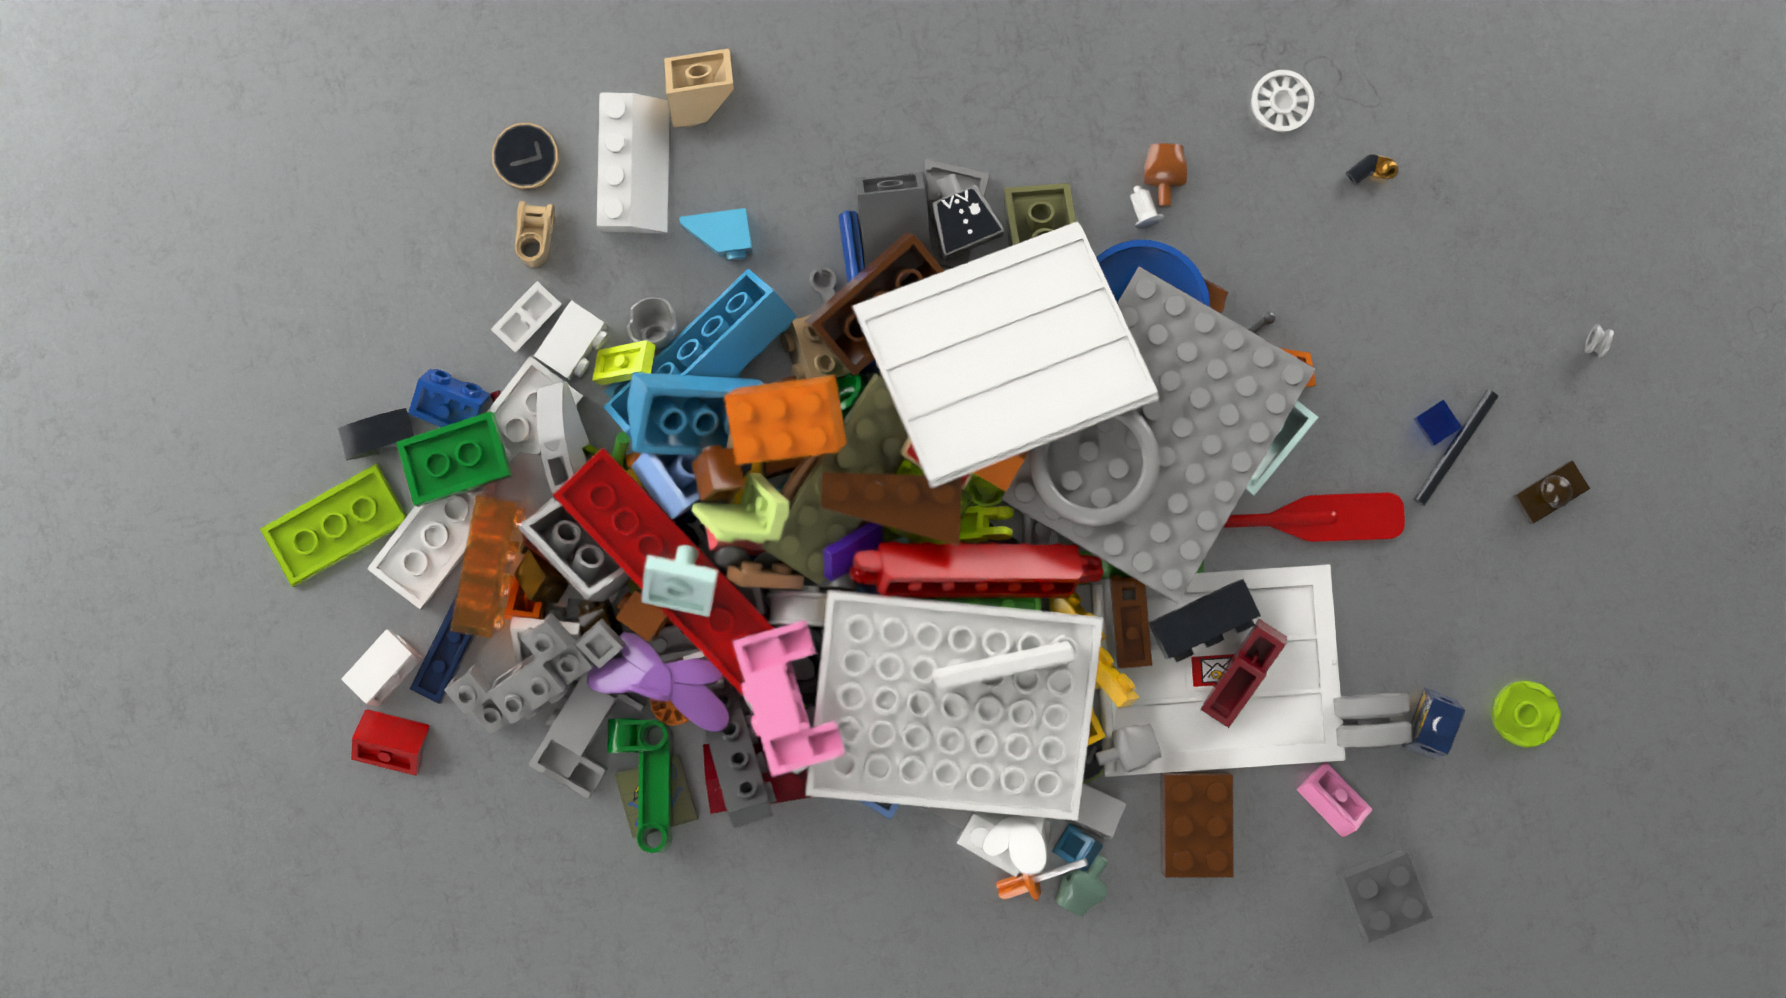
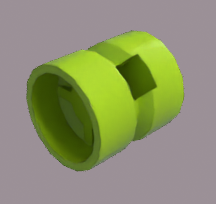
M975 473L964 488L969 503L972 506L982 507L997 506L1002 502L1001 498L1006 492Z

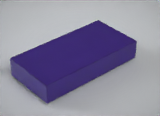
M869 522L824 548V577L832 582L847 574L852 565H855L853 559L856 552L877 550L879 544L883 543L882 524Z

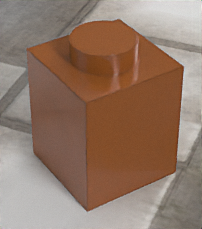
M720 445L707 447L691 463L701 502L732 499L745 487L740 464H736L734 448L723 449Z
M635 590L633 594L627 592L617 606L620 612L615 618L646 641H655L670 619L658 606L642 602V590Z

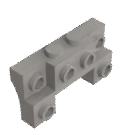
M553 613L547 615L544 621L534 629L532 627L528 628L520 638L533 655L498 677L493 684L490 683L476 665H473L464 676L458 680L455 677L444 689L465 715L472 712L490 734H493L510 722L514 724L523 717L525 720H529L541 710V705L547 701H550L551 704L555 703L566 694L567 690L565 687L567 684L592 669L595 665L575 645L577 640L563 627Z
M589 671L584 673L579 681L573 680L566 689L567 692L563 697L568 700L561 711L556 708L546 723V726L550 729L528 766L558 781L587 799L592 796L608 768L585 754L618 699L640 712L643 711L650 700V697L633 691L619 694L597 692L590 688L587 683Z

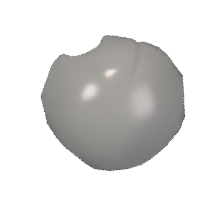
M659 297L644 298L632 306L630 309L631 321L627 325V330L633 343L647 340L656 345L655 350L664 349L675 339L678 332V319L667 300Z

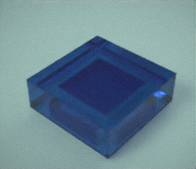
M1444 399L1414 418V421L1431 446H1435L1462 428Z

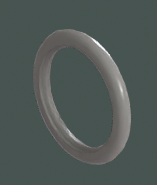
M1132 409L1113 417L1131 429L1138 439L1142 450V472L1133 491L1119 503L1107 508L1091 509L1069 502L1057 491L1049 476L1047 455L1051 442L1031 449L1030 454L1031 476L1037 492L1047 506L1063 518L1077 524L1089 526L1113 524L1126 519L1141 508L1150 497L1158 480L1160 457L1159 447L1152 429L1135 410Z

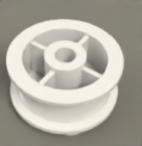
M803 586L802 590L770 588V592L765 595V598L770 599L769 622L777 629L807 620L809 628L823 632L828 590H820V587Z

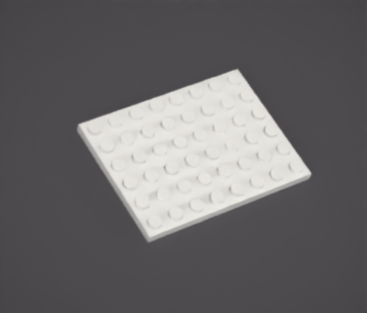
M828 590L813 727L836 721L846 754L808 766L806 796L1078 821L1103 619L1094 616ZM1064 641H1068L1072 646L1075 660L1072 662L943 690L937 688L933 675V670Z

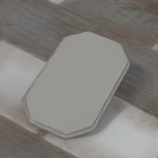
M520 452L509 462L513 477L495 482L496 501L519 525L557 501L551 493L541 454Z

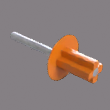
M1085 858L1040 874L1021 873L1016 877L1012 876L997 881L998 895L1001 899L1006 900L1029 892L1031 897L1038 901L1041 895L1040 881L1088 866V862Z

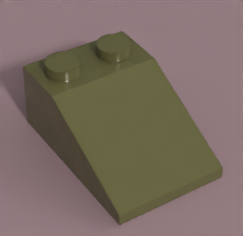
M1070 183L1004 188L1009 247L1076 222Z

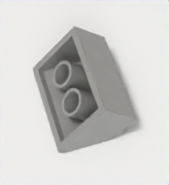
M555 501L522 522L518 527L588 601L604 602L627 586L631 579L558 501Z

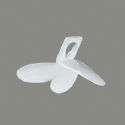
M1011 815L991 829L984 840L983 851L988 856L996 857L1009 849L1013 864L1018 871L1024 874H1037L1046 865V852L1053 826L1052 820L1045 817Z

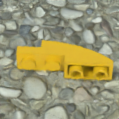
M1076 592L1070 598H1049L1051 612L1096 617L1084 610L1080 605L1082 600ZM1103 632L1101 633L1100 643L1107 637ZM1100 647L1094 690L1102 687L1118 708L1131 706L1140 698L1134 691V683L1127 675L1118 672L1112 664L1114 662L1113 657L1107 650Z

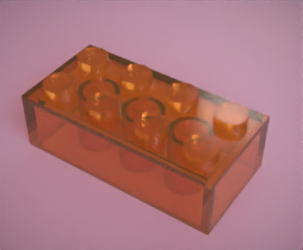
M480 493L475 496L450 631L492 638L497 631H501L504 628L506 608L502 607L503 597L507 598L510 595L514 575L508 574L510 564H514L517 561L520 542L514 541L516 530H520L518 527L525 521L526 509L521 508L522 500Z

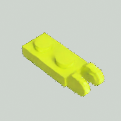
M1005 506L961 507L960 542L977 543L988 542V539L1007 540L1012 538V528L1005 526L989 527V519L1013 518L1014 509ZM924 536L922 539V543L931 542L933 544H949Z

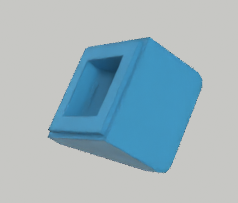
M1069 823L1052 852L1069 864L1086 858L1088 866L1079 868V870L1087 871L1103 848V844Z

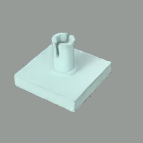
M687 545L677 548L675 561L648 555L644 573L642 602L709 617L718 570L695 566L699 552L694 547Z

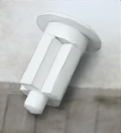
M1141 186L1134 187L1135 194L1130 195L1139 219L1135 227L1147 228L1159 223L1164 216L1163 214H1157L1149 190L1146 191Z

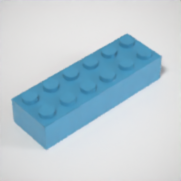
M748 268L653 359L651 373L737 378L741 374L742 369L754 358L760 356L765 351L766 346L779 334L784 333L797 316L771 287ZM630 381L603 407L631 438L627 408L631 386Z

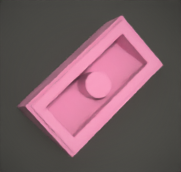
M1323 762L1297 789L1309 804L1342 837L1355 832L1373 810L1328 762Z

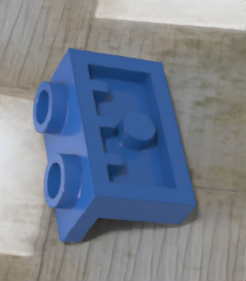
M429 369L418 379L408 414L438 427H444L480 415L482 407L489 401L490 393L483 391L477 384L471 382L464 383L452 378L444 370Z

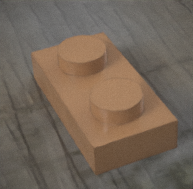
M742 561L741 566L728 565L726 576L728 580L740 586L802 590L804 576L792 571L793 568L784 563H772V568H765L758 562Z

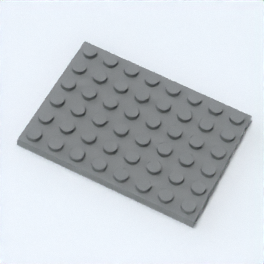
M1138 267L1117 305L1159 396L1158 401L1133 409L1144 418L1152 429L1159 447L1160 467L1158 480L1150 497L1136 512L1126 519L1113 524L1089 526L1074 523L1061 517L1047 506L1037 492L1031 476L1030 449L1001 500L1178 604L1310 380L1315 368L1143 268ZM1112 417L1051 441L1047 455L1048 473L1057 491L1069 502L1091 509L1107 508L1125 499L1136 487L1143 466L1142 450L1138 439L1131 429L1120 420Z

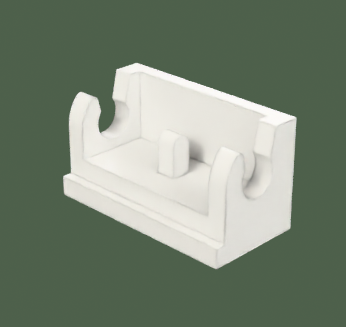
M536 281L491 330L516 353L562 304Z
M386 629L341 680L366 704L379 707L424 657L400 635L396 636L392 631Z

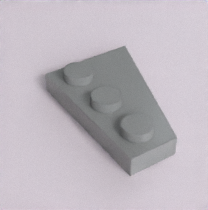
M925 158L933 258L940 266L952 269L968 263L971 250L944 260L932 213V203L943 198L936 182L945 176L955 174L961 190L976 185L984 197L989 173Z

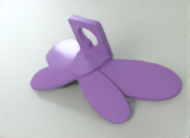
M625 632L620 635L626 642L623 649L620 650L624 657L610 659L601 668L594 665L588 672L587 683L590 688L597 692L619 694L633 691L659 701L670 700L686 718L708 731H721L728 723L729 716L726 707L705 686V684L720 680L723 676L709 660L687 659L664 664L648 642L636 634Z

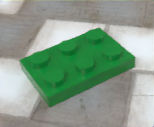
M492 411L396 442L413 505L416 507L513 477L496 416Z

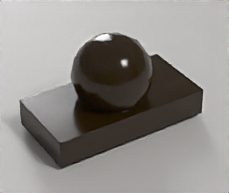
M1572 460L1513 495L1530 524H1534L1555 510L1567 505L1570 501L1588 491L1590 487Z

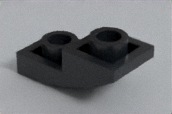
M406 408L371 416L338 428L346 461L377 455L380 453V450L396 447V442L414 436Z

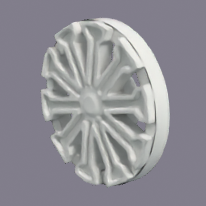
M1276 70L1265 75L1255 86L1251 99L1252 111L1259 124L1270 131L1278 133L1291 132L1301 127L1311 116L1314 108V93L1308 81L1300 74L1290 70ZM1276 77L1283 79L1281 87H1279ZM1293 78L1296 80V85L1291 89L1289 88V82ZM1265 82L1269 83L1273 92L1264 88L1263 84ZM1300 89L1306 91V95L1296 96V93ZM1262 95L1269 100L1259 101L1257 97ZM1306 103L1308 106L1307 109H1303L1296 104ZM1271 107L1264 115L1259 111L1261 108ZM1292 112L1301 116L1299 122L1295 120ZM1275 113H1277L1275 124L1268 122V120ZM1283 115H1285L1289 126L1282 125Z

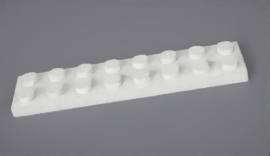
M531 356L528 357L487 411L495 413L508 462L520 452L541 454L537 430V389L563 381ZM569 385L576 407H578L584 396ZM495 482L420 507L415 506L367 570L417 608L423 609L500 509L501 505L496 501Z

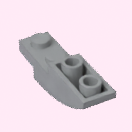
M567 380L537 389L538 440L546 477L552 494L587 462L582 447L588 445L589 441Z

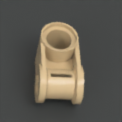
M520 201L518 204L515 252L528 267L538 268L548 261L551 235L555 223L554 204H548L547 207L527 205L525 201ZM529 244H540V250L537 255L533 257L525 256L524 251Z

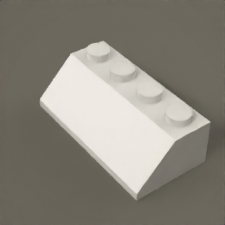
M600 93L597 227L601 232L668 233L670 108L668 100L635 93Z

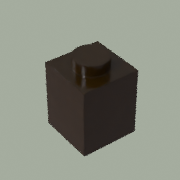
M528 549L514 573L531 602L558 603L570 584L565 576L537 549Z

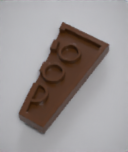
M822 472L821 508L959 546L962 477L931 488L926 475Z

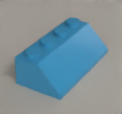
M633 372L627 402L633 451L635 453L700 455L703 449L714 445H720L723 449H726L728 436L731 434L724 396L735 388L764 385V383L759 379Z

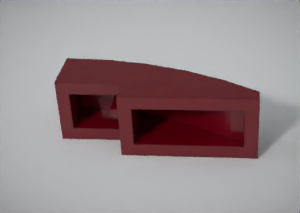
M1258 619L1220 675L1200 710L1229 728L1266 677L1268 669L1286 646L1287 636L1261 619Z

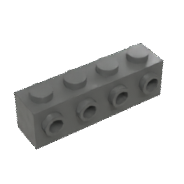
M733 685L712 691L724 704L729 716L726 727L721 731H705L733 828L771 817L773 813L770 803L776 802L771 782H763L761 774L768 771L762 752L755 754L753 745L758 744L759 740L753 725H747L745 716L751 715L750 709L744 697L738 696L737 689Z

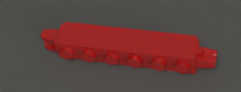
M931 542L920 544L880 543L877 550L856 552L853 559L855 565H852L849 570L850 579L859 584H876L877 592L883 596L1070 598L1078 584L1100 581L1103 575V568L1099 557L1079 554L1077 545H1063L1059 543L1052 545H1031L1029 543L1012 545L998 543L966 544L960 542L959 546L953 544H933Z

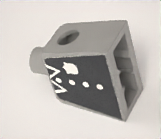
M955 174L945 176L936 182L943 198L932 203V213L944 260L1003 236V226L976 185L961 190Z

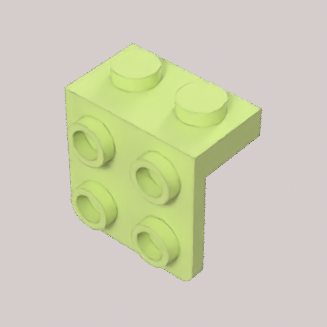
M748 473L740 504L693 503L692 512L714 534V537L720 541L733 542L735 539H748L755 543H764L766 540H780L784 522L789 516V501L760 473Z

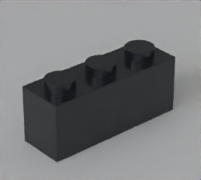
M1240 579L1150 621L1149 627L1164 658L1171 659L1174 657L1175 661L1179 662L1194 655L1192 648L1202 643L1208 648L1225 640L1223 634L1232 629H1235L1236 633H1240L1255 626L1253 619L1260 617L1261 614L1244 579Z

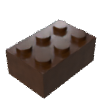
M1228 772L1160 773L1161 874L1165 878H1234L1232 774Z

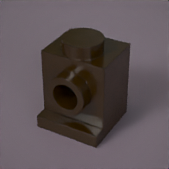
M609 598L604 602L584 599L578 604L580 613L577 623H580L581 635L585 634L601 619L619 636L623 633L619 620L615 618L617 615Z

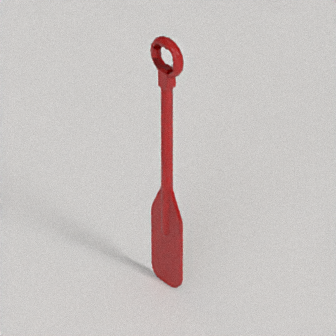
M1390 492L1308 495L1271 513L1232 514L1227 519L1223 528L1272 527L1309 542L1393 539L1401 535L1404 530V504L1398 495Z

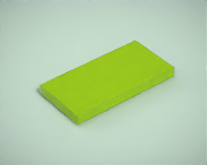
M376 463L261 527L260 531L291 587H295L397 530L408 515L382 468Z

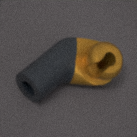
M1370 154L1348 170L1346 175L1354 185H1357L1367 176L1392 179L1398 174L1399 168L1395 161L1389 157Z

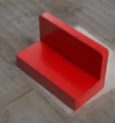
M367 709L364 711L352 736L351 760L416 776L421 766V749L429 733V725Z

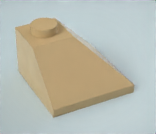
M730 48L664 58L666 94L673 128L680 126L693 127L700 123H706L734 90Z

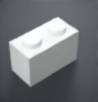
M570 301L534 357L570 381H573L575 376L580 378L590 364L587 358L593 349L599 350L605 343L609 335L605 331L609 326L573 301Z

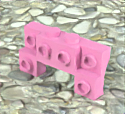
M807 620L733 641L745 681L742 683L743 694L748 703L751 702L755 715L752 716L753 729L757 736H761L772 776L845 755L846 752L836 721L810 728L791 664L793 660L816 654Z

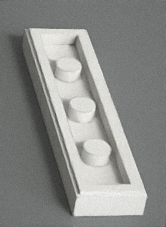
M1068 641L935 669L933 670V675L937 688L943 690L1072 662L1075 660L1072 646Z

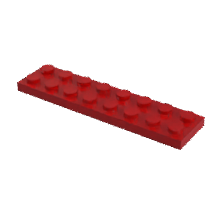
M602 447L552 495L642 590L648 555L675 561L677 548L682 545L691 546L698 550L699 554L695 566L718 570L709 617L661 606L658 607L743 695L742 683L745 681L733 641L775 628L611 454Z

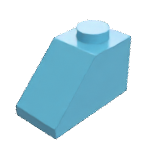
M746 208L679 217L680 224L685 231L718 256H726L727 261L742 260L746 258V254L753 253Z

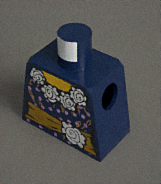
M1424 688L1411 721L1413 741L1402 744V747L1431 759L1448 755L1465 714V709L1457 700Z

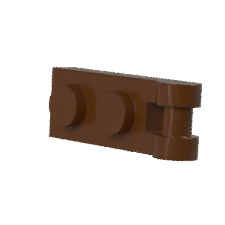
M1110 574L1109 585L1117 669L1152 666L1146 585L1131 576L1121 577L1120 574ZM1122 590H1134L1135 599L1123 600Z

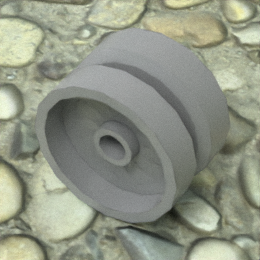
M1409 693L1364 694L1333 698L1335 716L1341 719H1357L1355 723L1342 724L1336 728L1337 746L1382 748L1413 741L1411 723L1404 720H1390V717L1405 715L1411 710Z

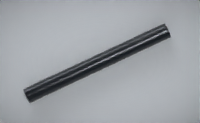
M1487 389L1413 498L1415 502L1422 506L1426 505L1499 397L1495 392Z

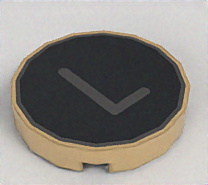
M516 123L504 129L496 138L492 149V163L498 176L508 185L520 190L536 189L545 185L552 178L551 176L554 174L555 169L557 170L559 149L553 137L541 126L532 123Z

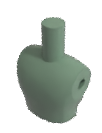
M1098 854L1087 871L1076 869L1065 873L1054 897L1055 901L1066 910L1076 915L1084 916L1091 907L1101 902L1107 894L1106 884L1098 877L1109 861Z

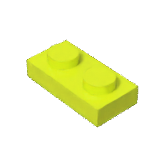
M645 340L598 350L592 381L599 385L632 380L633 372L651 373L656 345Z

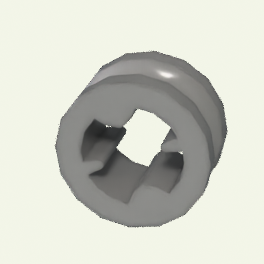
M1596 324L1587 338L1584 351L1589 354L1594 351L1597 357L1603 358L1611 345L1614 331L1612 329L1603 331L1602 326Z

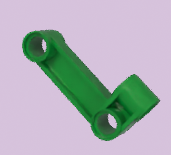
M608 719L607 754L619 752L639 753L637 844L645 852L663 853L669 849L672 843L673 732L668 725L658 720ZM660 727L663 731V739L657 745H651L648 739L649 732L653 728ZM657 828L662 834V841L657 847L652 848L647 842V836L651 830Z

